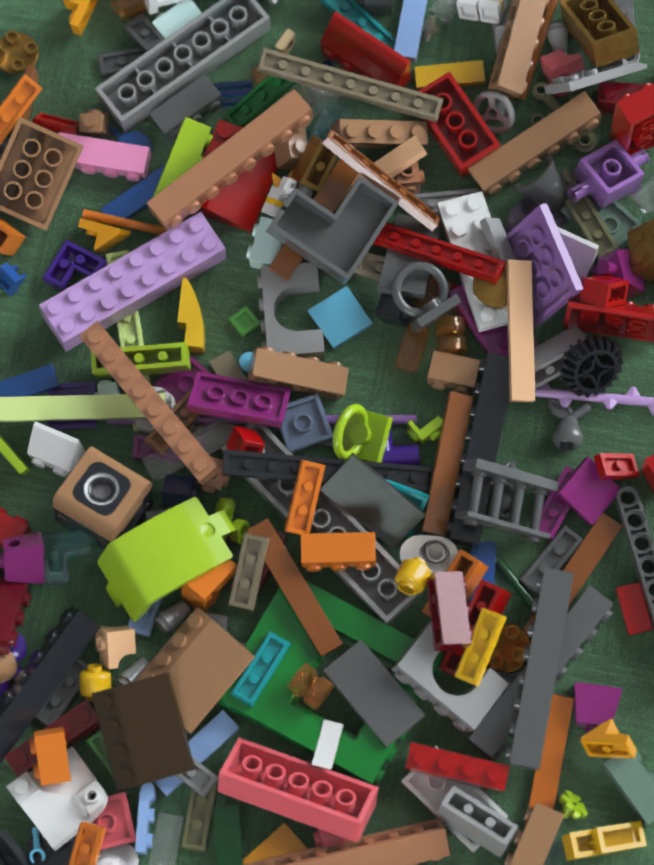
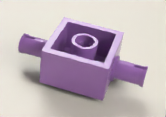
M614 140L580 159L574 173L580 184L568 189L569 198L575 196L571 201L577 202L590 194L601 209L638 189L645 174L639 166L649 161L648 153L641 155L645 150L640 149L634 154L629 155L621 144Z

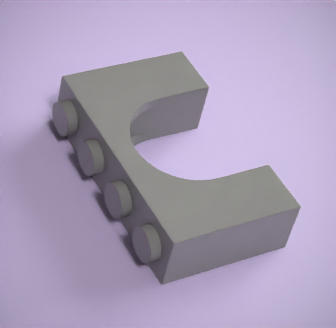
M301 263L288 282L268 269L269 266L261 267V275H257L258 289H263V297H259L260 311H264L265 319L260 320L261 333H266V342H262V346L271 347L275 352L279 353L284 351L294 352L297 354V357L305 358L311 356L325 359L323 329L291 331L281 326L275 318L277 306L284 298L293 294L320 292L318 267L312 263Z
M430 621L391 670L396 673L395 677L400 682L408 683L412 686L418 697L430 701L434 705L433 708L442 716H448L454 721L453 725L458 730L469 733L476 729L509 683L489 668L485 670L479 687L473 685L465 695H450L441 690L436 684L432 673L434 659L440 651H435L432 624Z

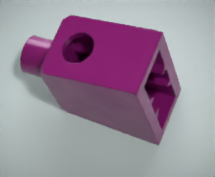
M615 250L599 257L597 270L601 275L629 280L626 300L646 292L643 278L632 273L629 250Z
M42 532L4 539L2 541L3 553H0V568H4L5 580L8 582L45 584Z
M575 682L573 685L575 725L585 727L586 734L607 720H614L622 688Z

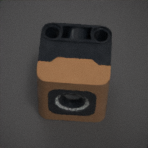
M91 446L84 453L53 498L55 521L72 531L76 529L81 530L94 538L97 546L105 550L109 543L143 522L146 512L151 510L154 503L152 482Z

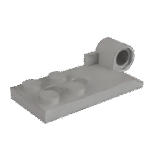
M637 53L629 58L612 62L607 66H601V69L598 70L597 68L586 71L581 70L573 72L569 76L553 78L551 84L544 86L545 93L549 95L571 92L646 69L647 65L638 62L640 53Z

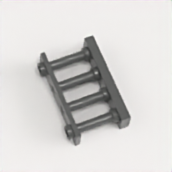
M479 458L464 461L463 470L472 472L474 478L468 511L456 512V518L463 519V523L466 525L478 526V524L520 535L525 537V541L531 543H539L540 540L550 539V534L539 531L544 497L550 492H557L559 482ZM486 476L493 478L492 482H494L489 516L478 514L483 479ZM507 483L513 484V488H515L509 522L498 519L504 484ZM527 488L533 490V494H535L530 528L519 525L524 490H527Z

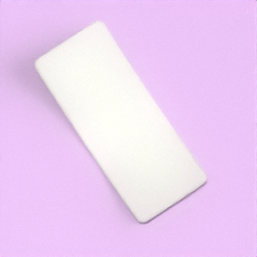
M329 720L323 721L312 762L313 765L327 769L332 768L343 724Z

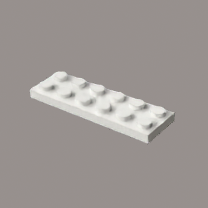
M482 191L437 203V209L449 243L493 257L480 221L485 217L491 218ZM459 272L478 332L508 325L507 306L503 309H495L483 304L473 293L474 277Z

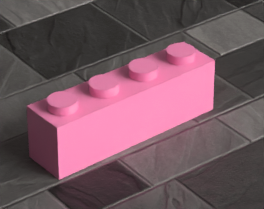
M59 132V135L84 145L75 165L76 169H81L84 173L95 174V172H100L111 178L125 176L126 179L135 182L148 176L152 157L149 147Z

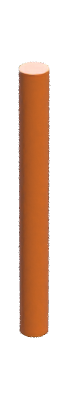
M84 209L82 214L84 219L155 235H161L166 232V229L162 226Z

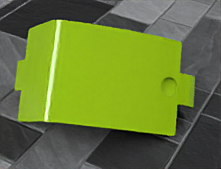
M193 497L144 522L107 545L97 561L109 582L105 589L117 608L123 606L131 620L136 622L159 599L231 560L233 554L223 539L230 536L233 532L236 533L237 530L224 510L208 516L198 498Z

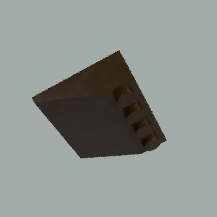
M170 672L91 693L117 791L195 769Z

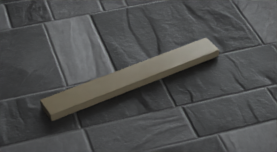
M264 47L257 68V72L436 123L443 102V98Z

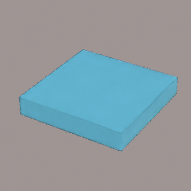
M347 286L307 310L318 329H323V336L333 350L373 326L372 321Z

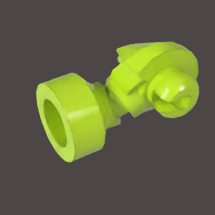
M220 498L216 503L215 513L222 510L225 511L237 530L236 533L233 532L229 536L230 540L242 544L244 533H247L250 523L239 518L233 521L234 508L236 507L235 501L232 498Z

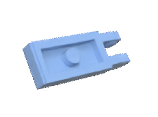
M152 783L143 784L140 788L135 851L140 855H148V849H152L153 833H149L150 823L154 824L155 808H151V804L156 801L157 789H155Z

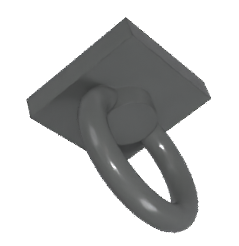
M409 263L402 267L393 279L392 296L395 304L406 315L418 318L411 324L415 333L455 309L461 303L457 294L447 299V280L441 270L430 263ZM415 271H424L431 274L439 286L438 297L420 309L408 305L401 293L404 279Z

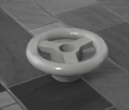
M490 90L480 93L475 98L473 106L479 113L480 103L485 98H488L489 108L486 113L481 115L484 122L489 119H497L504 123L501 127H492L487 124L493 134H502L508 131L515 119L514 108L509 99L497 91Z

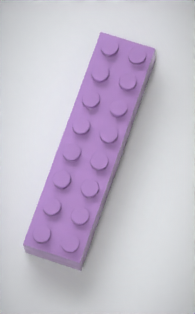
M199 212L182 222L178 227L166 231L39 305L41 314L65 352L83 343L79 335L96 321L104 329H107L181 286L182 278H187L189 281L226 259V248L202 212Z

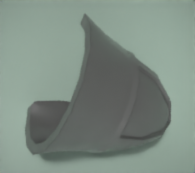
M547 156L545 158L547 167L545 172L531 184L525 187L517 184L514 186V189L538 205L547 204L550 209L561 208L565 200V185L555 167L552 156Z

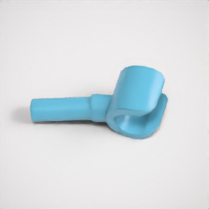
M33 827V850L29 855L32 863L35 862L34 853L36 851L41 853L42 861L46 858V852L41 848L39 842L38 828Z

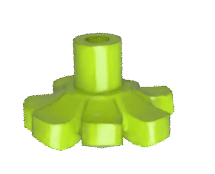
M566 790L559 797V802L563 804V809L560 813L564 814L563 818L565 819L570 815L574 819L584 818L588 813L585 805L579 802L581 797L569 790Z

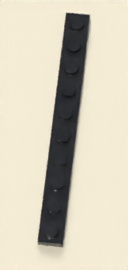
M224 450L222 476L296 481L300 460L302 459L326 465L322 479L323 484L344 460ZM363 461L385 479L421 492L429 491L433 467ZM459 469L458 474H462V469ZM455 488L454 494H459L460 489Z

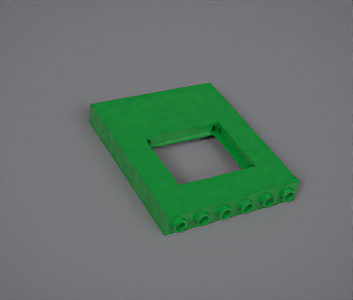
M306 581L341 642L351 648L362 639L383 666L392 669L395 665L393 662L397 663L414 641L408 635ZM279 587L247 641L245 648L255 655L269 631L290 642V648L253 708L231 696V692L244 671L217 703L314 756L323 721L326 719L300 706L297 702L323 657L319 655ZM438 653L434 659L432 666L433 677L434 675L439 677L442 672L439 668L444 655ZM392 671L391 675L421 710V706L418 705L421 698L415 694V689L408 683L400 682L395 677L396 673ZM365 722L356 736L342 729L332 767L359 781L374 785V783L380 784L386 773L383 770L384 765L387 761L392 762L398 751L394 747L399 739L401 741L405 739L408 731L386 748Z

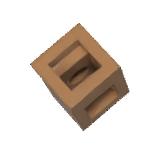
M87 110V113H80V133L86 136H109V112L101 113V110Z

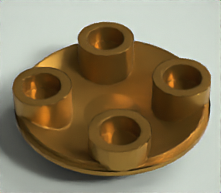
M11 30L0 39L1 70L11 74H20L25 72L27 65H35L39 51L36 42L30 36Z
M506 267L496 284L474 277L473 293L483 304L495 309H503L507 306Z
M514 624L503 625L488 663L492 669L502 673L516 671L526 662L523 661L525 646L530 647V640L525 631Z

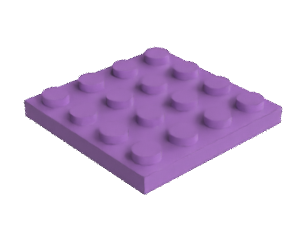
M547 204L539 205L506 235L515 259L532 261L533 330L584 289Z

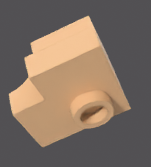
M126 625L100 627L95 634V651L100 653V664L107 669L118 668L119 662L124 656L136 654L135 629Z

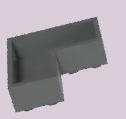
M361 176L354 182L334 214L294 188L265 232L344 285L353 275L399 202Z

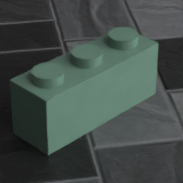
M636 752L634 759L609 758L601 767L644 826L648 827L654 822V774L649 769L645 770L640 764L642 758L638 752Z

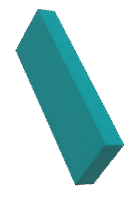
M269 631L254 655L255 658L248 665L231 692V696L253 708L290 648L291 643Z

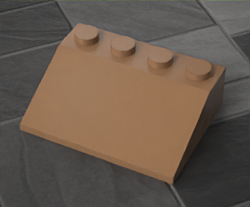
M19 117L0 160V211L47 231L84 145Z
M197 607L135 681L170 672L184 728L189 733H192L255 656L213 618Z

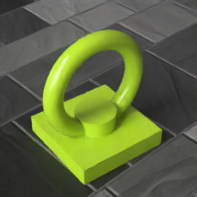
M352 404L346 407L340 414L333 432V449L339 459L345 460L353 452L360 459L382 463L393 417L367 411L359 404Z

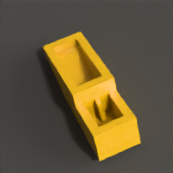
M182 278L177 323L180 330H186L184 342L190 348V353L205 354L206 339L201 309L190 282L187 278Z
M641 821L598 827L562 836L567 861L647 846Z

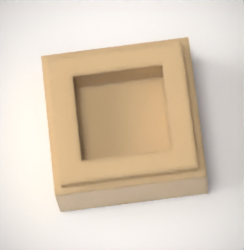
M290 29L285 31L275 45V51L285 54L290 52L296 43L293 31Z

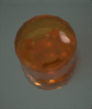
M446 316L434 321L435 333L439 337L436 340L437 351L458 356L468 352L467 338L463 336L466 333L465 318Z
M305 663L297 671L287 686V689L295 696H303V702L313 710H316L325 701L334 688V684L324 676L318 677V671L308 663Z

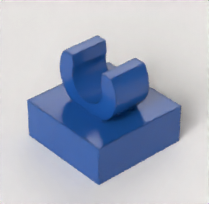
M8 263L0 266V287L9 296L17 293L19 286L23 284L26 274L20 276L17 273V265L11 267Z

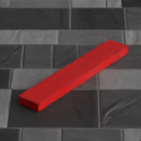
M389 223L384 225L373 242L374 245L493 284L498 282L506 267V262Z

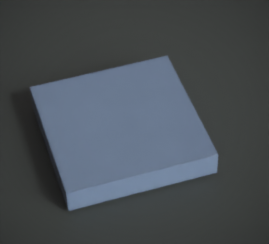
M318 393L288 403L283 426L280 428L286 448L291 453L333 439V434Z

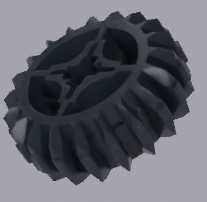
M596 334L592 338L586 335L584 341L577 339V344L575 346L570 345L571 350L564 352L566 359L560 361L562 367L559 371L562 375L563 383L579 397L584 394L587 398L592 393L597 396L599 391L605 393V388L608 386L613 387L612 382L619 380L617 374L623 372L621 365L624 363L621 358V351L617 348V345L607 337H600ZM597 353H604L605 355L600 356Z

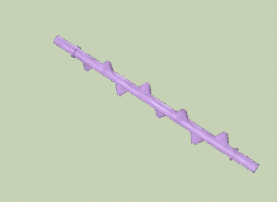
M548 382L535 389V397L558 399L562 408H567L573 400L602 402L608 410H612L616 404L647 406L652 416H654V397L640 396L636 387H631L626 395L598 393L596 396L592 393L589 398L585 397L584 394L579 397L570 390L551 389Z

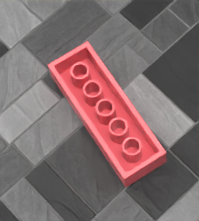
M238 738L219 772L218 781L219 793L356 843L359 842L376 807L378 787L323 767L315 766L312 763L242 738Z

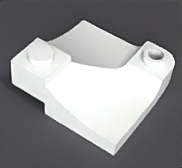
M73 747L67 750L71 781L41 786L40 778L35 779L33 770L30 772L26 771L7 786L15 800L55 851L77 834L81 821L84 820L92 823L103 812L108 801L106 791ZM96 793V798L91 800V795Z

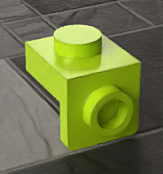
M437 416L422 429H419L410 420L407 422L408 431L406 432L414 443L418 441L423 446L428 441H435L439 438L443 420L440 416Z

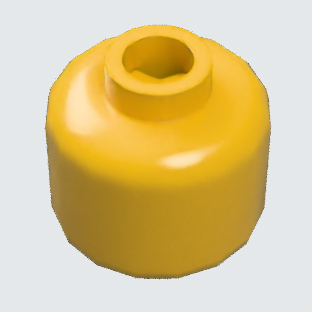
M421 558L405 559L400 564L395 575V582L402 593L413 596L423 592L431 571L426 562Z
M89 664L87 669L82 670L79 674V691L88 701L93 702L91 693L111 688V673L108 669L102 668L101 664Z

